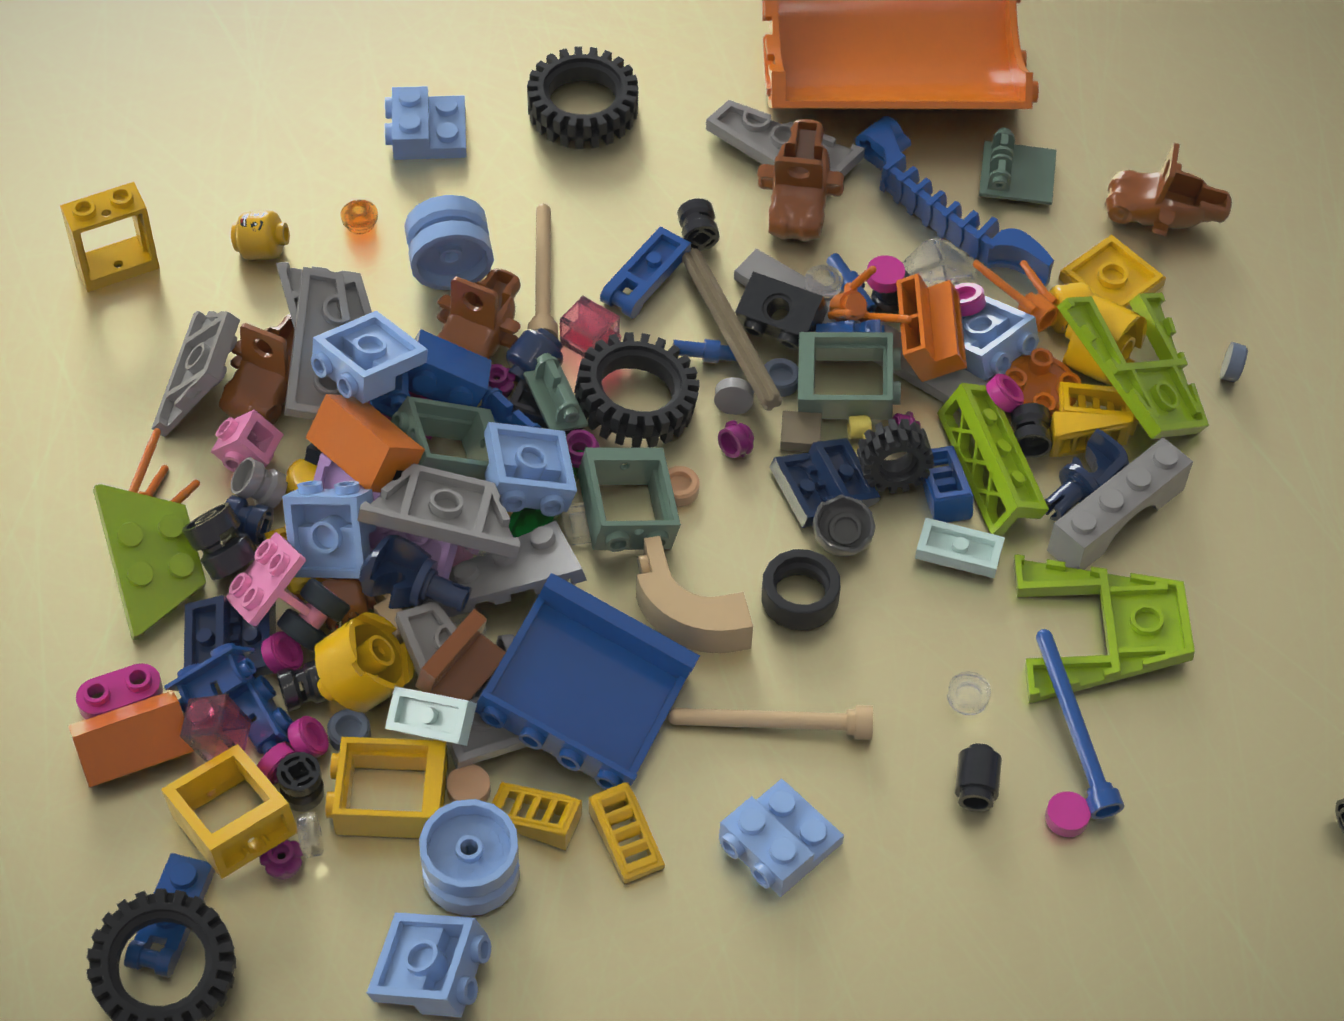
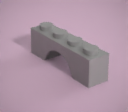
M1164 437L1057 520L1053 525L1047 551L1058 561L1066 562L1065 567L1085 570L1105 553L1117 533L1133 516L1148 506H1152L1158 511L1184 490L1193 461Z

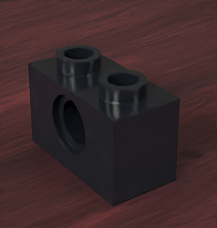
M753 271L735 313L746 332L757 337H763L765 333L776 337L781 345L797 350L799 347V332H816V324H822L828 307L822 295ZM778 309L789 310L785 318L780 320L772 319L773 313Z

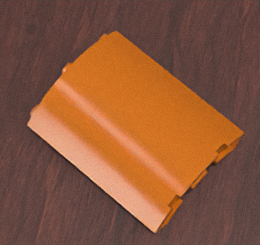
M762 0V21H769L770 34L763 36L766 94L771 95L768 96L769 107L1032 109L1033 103L1038 101L1039 86L1038 81H1033V72H1029L1026 68V50H1021L1017 3H1020L1021 0Z

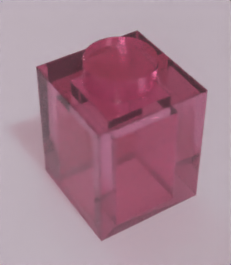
M583 295L560 318L561 344L582 357H585V353L590 347L594 349L595 343L600 339L608 343L609 336L617 334L621 341L620 316Z
M227 694L191 698L188 701L180 737L207 762L236 744L245 752L252 720Z

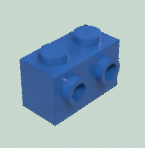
M420 329L415 340L428 349L427 363L407 371L409 391L435 401L477 407L488 390L492 360Z

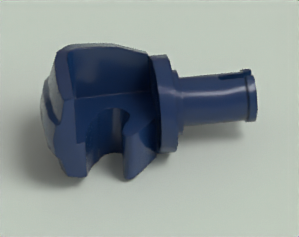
M1096 429L1086 445L1085 459L1091 472L1083 468L1080 459L1074 457L1070 464H1067L1060 470L1059 479L1062 485L1045 499L1049 508L1046 515L1048 516L1053 510L1056 511L1050 519L1054 521L1059 520L1078 502L1083 501L1129 464L1125 449L1104 431Z
M399 535L384 537L376 548L369 553L360 568L359 581L361 582L362 593L369 597L391 594L388 606L390 609L405 608L412 605L417 607L421 606L424 601L426 602L428 599H431L462 613L469 601L472 588L439 576L437 570L438 562L432 560V556L419 545Z

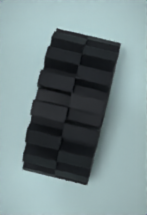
M889 419V426L883 427L880 422L875 425L876 432L868 429L864 433L866 439L860 438L857 455L864 478L870 487L873 488L876 485L877 491L884 492L886 487H888L889 493H896L897 487H902L903 492L910 490L908 484L913 483L916 487L922 484L920 476L926 479L929 477V469L934 467V456L927 434L923 428L920 429L918 423L913 422L910 425L908 419H901L900 425H897L895 419ZM907 452L898 459L884 460L894 453Z

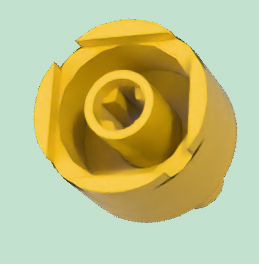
M1098 295L1092 296L1126 363L1135 362V360L1129 357L1134 347L1142 348L1147 331V320L1138 313ZM1068 324L1065 337L1070 339L1062 362L1069 368L1101 383L1112 385Z
M365 612L352 618L315 645V665L320 678L317 686L321 695L329 701L336 700L349 710L367 713L391 697L395 686L403 688L405 684L410 682L414 674V665L404 642L400 644L392 634L397 628L386 618L375 613Z

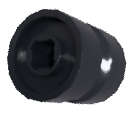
M229 503L218 505L201 514L182 530L193 550L203 552L200 561L212 580L224 578L241 569L254 559L257 550L248 533L239 532L238 528L241 522Z

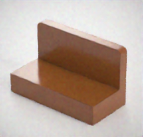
M473 609L421 668L415 686L422 692L471 701L494 674L506 653L482 634L487 618Z

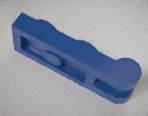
M660 226L604 286L600 294V301L610 307L616 305L622 308L623 314L632 319L640 313L643 304L683 262L682 257L684 253L691 251V242ZM626 287L632 290L629 295L622 292Z
M171 853L156 889L165 888L168 893H175L177 889L185 891L189 897L194 898V896H197L204 900L215 870L206 861ZM160 922L146 926L139 930L134 940L129 943L124 957V966L140 970L142 967L154 969L156 975L170 978L177 966L191 930L185 926L169 922ZM153 943L165 945L160 951L150 949Z

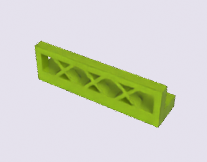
M961 383L937 414L951 446H954L990 534L1002 536L1018 518L1041 519L1049 508L1004 411L993 402L987 392L986 385ZM959 407L962 411L960 428L953 416ZM971 434L975 440L973 458L969 452ZM985 465L989 471L987 489L985 488L983 483V473ZM998 497L1001 498L1006 509L1000 518L996 513Z

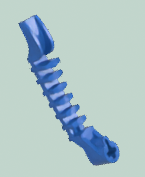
M883 116L857 135L855 143L857 146L865 148L864 158L881 170L879 190L890 193L893 196V201L897 204H903L907 208V213L911 216L915 214L920 218L923 226L926 228L930 226L937 232L939 238L943 239L945 237L953 244L954 249L957 251L959 249L969 254L970 260L975 261L977 259L988 268H1009L1027 276L1020 266V262L1026 260L1044 286L1048 285L1054 260L1034 238L1024 231L1015 228H1007L999 232V222L994 217L978 230L980 226L978 212L973 210L964 219H961L962 208L959 202L955 201L946 208L947 197L945 192L939 190L934 196H931L933 193L931 180L925 178L919 183V172L914 166L906 171V155L902 152L912 144L909 137L903 133L901 126L893 118Z

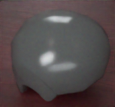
M838 495L826 502H821L818 505L812 525L815 539L824 551L838 557L853 556L865 550L872 542L876 527L872 511L861 500L845 497L844 495Z

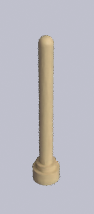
M540 204L536 208L535 316L528 323V329L537 331L539 328H543L558 339V324L551 316V209L547 204Z
M855 705V709H847V713L673 708L667 715L668 721L673 725L846 731V735H854L856 740H872L873 706Z

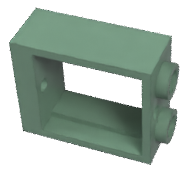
M799 332L798 412L822 413V419L849 420V416L858 415L869 416L871 420L892 419L893 405H901V381H893V371H901V348H893V332ZM815 361H883V395H815Z
M407 396L399 410L393 414L391 422L425 449L418 465L485 480L484 473L489 464L484 431L488 422H495L491 409ZM425 435L462 441L467 458L432 454Z
M585 448L577 473L593 550H609L612 552L644 550V538L655 536L661 537L664 549H672L681 524L664 449ZM599 485H648L655 520L606 521Z

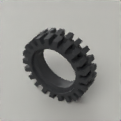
M582 46L574 47V55H569L567 48L559 50V59L551 53L546 56V63L540 60L536 64V71L532 70L529 74V81H527V103L530 122L532 125H536V131L540 135L547 132V140L552 143L560 136V146L568 148L571 140L575 141L576 149H584L583 141H590L591 149L599 148V139L601 138L606 145L614 143V135L621 139L625 136V128L631 130L634 120L637 118V76L633 75V69L629 64L624 66V59L620 56L612 61V52L607 50L603 52L601 57L598 56V48L590 47L589 54H582ZM590 81L609 88L614 94L615 100L607 109L601 112L574 114L559 109L554 105L550 97L554 90L566 83Z
M625 332L623 342L620 341L617 334L609 336L608 343L603 339L597 341L595 348L590 347L586 351L585 357L581 359L574 393L585 418L588 417V427L593 431L601 425L600 437L607 440L611 433L617 434L615 444L623 446L625 437L632 438L631 448H640L642 439H646L648 447L651 448L657 447L659 437L664 444L672 441L673 434L679 437L684 432L685 426H689L699 394L700 384L699 380H696L698 373L695 367L689 368L691 360L687 355L678 358L680 349L673 344L666 351L664 349L666 340L658 337L654 345L648 343L650 334L642 333L640 341H634L633 332ZM615 370H643L664 381L670 390L672 399L664 407L650 412L626 409L609 399L603 390L601 382L608 374Z
M165 888L155 889V893L149 895L142 891L135 894L136 899L130 902L124 899L118 903L119 909L112 915L108 912L102 919L104 923L100 930L95 929L92 935L93 947L92 949L88 948L87 960L89 961V969H86L87 977L92 986L91 991L104 1012L112 1021H210L215 1016L214 1011L219 1005L223 1007L228 999L226 994L228 989L233 987L235 980L233 973L234 969H236L235 948L226 925L220 919L219 914L212 907L209 908L204 900L199 897H189L185 891L177 889L175 893H168ZM169 922L185 926L196 934L205 950L206 963L203 976L197 987L180 1001L165 1006H151L134 999L124 989L119 974L121 953L127 942L136 932L148 925Z

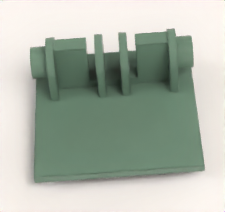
M1000 128L994 134L993 141L984 142L979 196L1052 205L1056 149L1014 144L1015 136L1008 128Z

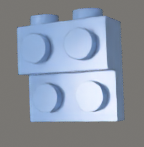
M428 86L392 87V97H385L386 119H392V123H385V144L393 146L394 160L467 158L465 95L429 96Z
M985 296L986 305L983 310L971 316H962L967 362L965 370L987 381L995 374H1005L1010 368L1012 361L1022 354L1031 355V352L1037 348L1039 336L1035 316Z
M376 310L313 337L311 365L318 377L324 378L328 376L335 381L343 397L350 398L354 396L364 404L395 390L396 376L427 363L428 349Z
M488 422L484 431L489 464L484 473L485 480L495 483L500 494V503L506 508L507 512H518L523 508L540 509L541 513L545 516H556L562 512H567L577 492L565 431Z
M306 481L297 484V490L282 496L287 541L306 558V562L294 577L359 579L360 568L371 552L369 534L376 530V526L358 522L357 519L361 504L365 501L370 504L373 502L372 489H360L358 481L339 482L334 484V489H323L322 481Z
M782 778L757 800L751 796L720 822L719 841L724 851L733 859L739 858L750 868L752 876L762 887L766 889L770 887L780 897L843 843L844 835Z
M395 912L366 994L373 1002L413 1005L424 1015L462 1018L465 1006L472 1005L477 998L478 984L475 976L479 964L487 963L491 955L489 935L474 917Z

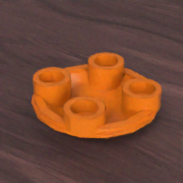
M1036 348L1031 352V355H1024L1012 361L1010 368L1005 372V375L1013 379L1020 387L1024 395L1023 404L1038 403L1044 405L1049 409L1050 417H1053L1055 411L1060 412L1059 383H1082L1077 374L1073 373L1066 364L1054 358L1052 353L1044 348ZM1070 397V405L1073 406L1077 399Z

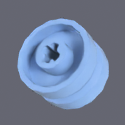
M457 195L433 197L416 205L407 215L404 228L409 248L410 266L413 276L422 285L435 290L451 291V280L455 276L474 283L481 281L490 272L494 257L485 210L476 201Z
M477 799L457 800L439 808L425 822L419 838L423 883L431 899L444 910L462 916L483 915L501 907L514 893L520 877L517 829L508 814L496 805Z

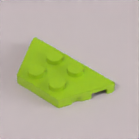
M98 484L94 486L93 492L132 640H136L143 636L159 620L167 617L177 609L178 605L201 590L206 584V579L198 551L193 550L182 532L183 528L190 523L186 505Z

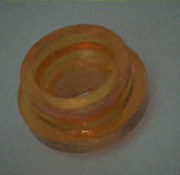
M359 199L345 204L341 209L340 216L343 225L348 231L354 234H365L374 228L378 220V211L376 206L370 201Z

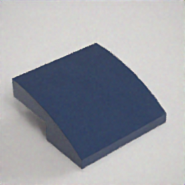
M847 438L813 442L808 453L774 457L769 467L802 528L813 525L818 505L821 502H826L838 495L861 500L867 507L878 503L881 498L875 486L873 488L870 487L867 480H865L859 458Z
M224 595L185 604L184 667L196 663L201 664L211 657L210 653L215 648L227 643H234L235 646L255 649L254 653L246 657L252 660L256 667V672L252 674L253 676L259 677L260 675L274 674L262 658L261 645L265 639L276 633V602L256 627L249 624Z

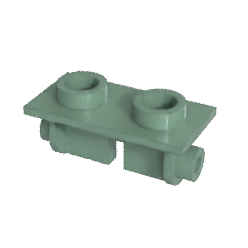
M549 353L540 355L537 358L535 370L524 372L523 375L548 429L568 431L587 427L588 422L561 365H559L558 359Z

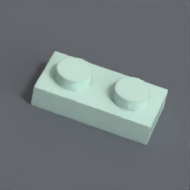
M925 518L915 559L995 578L1005 537Z
M395 686L385 729L467 746L477 703Z

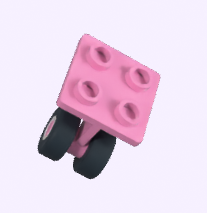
M275 532L270 539H266L259 545L255 552L254 560L247 570L234 578L226 598L240 615L254 627L260 623L278 598L282 599L300 613L287 609L277 621L278 627L300 645L315 652V645L327 637L320 627L328 617L336 622L342 621L350 610V605L314 578L309 579L300 591V595L308 602L307 604L286 589L306 562V558L284 537Z

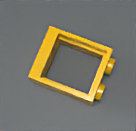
M135 182L60 205L75 266L87 293L160 269L147 207ZM129 217L133 218L136 236L85 252L80 233ZM118 264H122V265H123L122 267H119V268L115 267V266L118 265Z
M341 736L339 753H332L330 764L331 779H336L335 792H327L325 805L326 818H333L335 835L420 838L425 822L439 808L443 807L445 803L448 771L447 743L439 740ZM354 769L426 771L422 812L350 809Z
M238 744L161 789L173 819L221 879L299 832L289 803ZM246 780L264 803L211 834L193 811Z

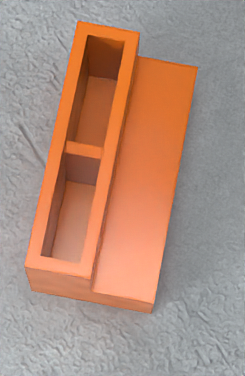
M919 273L897 280L899 314L912 317L910 323H900L903 356L921 382L967 368L960 296L951 280L927 287Z
M326 394L306 435L307 440L355 481H358L362 487L372 489V492H381V489L393 480L396 471H405L412 464H418L425 451L423 447L368 402L362 404L354 396L345 398L342 395Z
M173 690L68 726L89 788L195 751L179 700Z

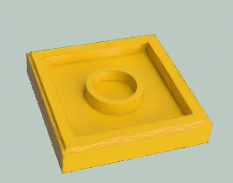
M1111 234L1061 269L1058 279L1064 284L1084 282L1090 287L1093 294L1097 293L1100 297L1132 310L1129 301L1138 294L1157 292L1164 286L1166 277Z

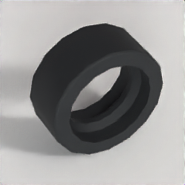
M793 549L780 553L768 563L763 573L762 605L767 615L783 627L791 630H811L820 627L833 617L838 607L841 590L840 575L835 565L824 555L817 552ZM805 575L816 579L823 585L825 595L818 602L808 605L795 604L785 600L777 593V584L783 578L789 576Z

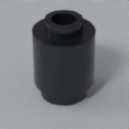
M981 743L972 744L959 753L955 794L959 798V805L964 809L976 812L987 811L993 807L994 801L998 799L1002 757L989 745Z

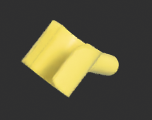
M866 415L849 416V423L847 424L849 439H866L864 433L868 429L872 431L871 418Z

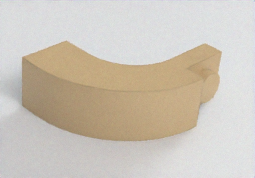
M661 537L644 538V554L637 556L639 574L636 576V599L643 615L654 629L678 644L700 652L729 653L751 649L753 623L744 592L716 597L699 596L688 592L678 585L670 573Z

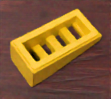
M1070 382L1059 383L1060 412L1133 415V424L1129 436L1134 435L1139 421L1114 387ZM1070 397L1077 399L1078 407L1070 405ZM1086 401L1092 403V408H1086ZM1100 405L1106 407V410L1100 409Z
M1055 411L1049 428L1052 434V449L1049 451V457H1063L1085 453L1087 442L1096 429L1104 431L1121 446L1127 445L1133 424V415Z
M501 782L492 804L502 810L507 798L515 800L508 816L517 829V834L566 851L582 816V800L568 795ZM524 803L530 805L525 817L518 816ZM539 809L545 810L541 821L534 820ZM554 814L561 816L558 824L551 823Z
M628 782L589 797V814L624 884L665 868L660 851ZM628 819L631 821L630 824L615 830L611 827ZM638 835L640 838L622 847L619 846V842ZM646 850L648 856L627 864L625 858Z

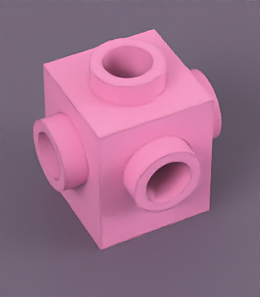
M252 410L235 419L230 417L220 425L216 432L218 440L211 453L219 458L223 465L232 472H235L239 464L248 457L263 463L264 467H266L272 460L274 452L284 434L257 411Z

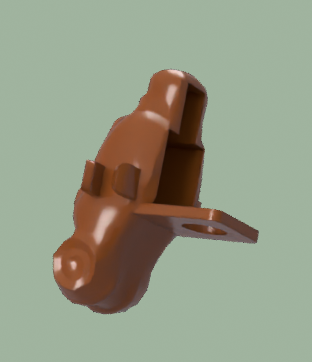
M810 119L794 121L791 126V137L789 141L781 146L775 157L774 165L762 164L758 168V186L762 189L772 190L768 233L782 240L791 238L807 242L819 239L825 219L826 197H839L843 193L844 175L841 172L830 171L829 153L822 143L824 128L818 121Z
M1173 143L1160 172L1139 173L1134 170H1126L1116 173L1107 188L1109 195L1106 198L1105 207L1109 218L1118 224L1137 221L1144 226H1153V233L1166 236L1168 228L1183 229L1193 227L1201 222H1224L1229 217L1232 199L1227 191L1210 187L1202 178L1181 171L1182 164L1177 163L1180 144Z
M498 268L492 269L482 282L473 283L455 276L451 280V295H443L437 302L441 308H444L437 314V319L445 323L442 331L437 336L490 360L495 356L500 345L510 348L518 339L513 334L517 333L521 327L520 323L514 320L516 312L514 298L521 287L519 278L509 271Z
M290 314L285 316L277 327L263 330L248 323H243L240 327V340L237 341L231 351L236 356L230 362L231 366L236 368L237 371L233 378L224 386L219 401V407L229 417L235 419L255 410L272 425L278 420L283 405L286 404L295 330Z

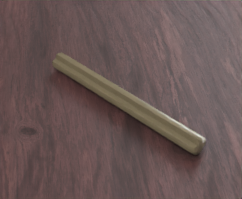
M692 249L690 252L684 253L682 261L748 382L751 384L763 409L771 411L774 407L780 406L782 398L702 253L698 249Z

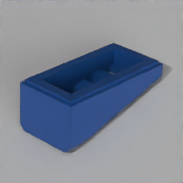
M954 446L931 449L934 456V466L949 464V466L929 469L930 475L927 479L920 476L932 518L946 523L971 519L973 516V493Z

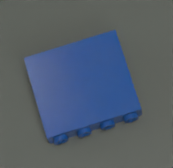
M551 573L485 690L481 693L475 712L480 714L481 719L488 725L495 728H505L516 734L519 740L526 746L536 750L542 749L557 757V761L565 768L573 771L580 770L593 777L595 782L605 790L624 782H628L631 786L700 655Z

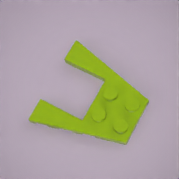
M1162 292L1138 294L1129 301L1133 311L1147 320L1146 336L1159 358L1157 361L1126 363L1092 296L1066 298L1057 306L1058 310L1151 439L1198 434L1209 426L1195 383L1190 385L1187 383L1183 368L1188 363L1184 352L1177 353L1171 336L1177 332L1172 318L1167 317L1165 319L1161 304L1166 300Z
M1014 555L1017 598L1100 594L1108 655L1061 657L1073 692L1193 660L1195 649L1184 581L1130 573V577L1108 574L1105 568L1091 566V571L1065 567L1066 562L1047 559L1046 563L1024 560L1025 555ZM1026 658L1025 673L1029 703L1057 697L1043 658Z

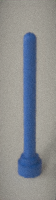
M1042 629L1036 634V641L1090 786L1087 790L1088 797L1086 802L1090 809L1091 817L1093 819L1111 817L1124 809L1122 797L1119 790L1113 788L1111 782H1106L1053 635L1049 630Z

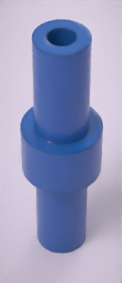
M838 253L828 257L826 262L839 279L838 286L844 292V285L852 282L859 275L856 271L849 269ZM865 283L858 287L857 291L866 299V310L869 313H874L877 306L864 290Z
M704 339L703 343L673 340V344L680 349L679 356L687 355L688 357L702 358V362L718 364L719 360L737 362L729 345H721L719 340Z

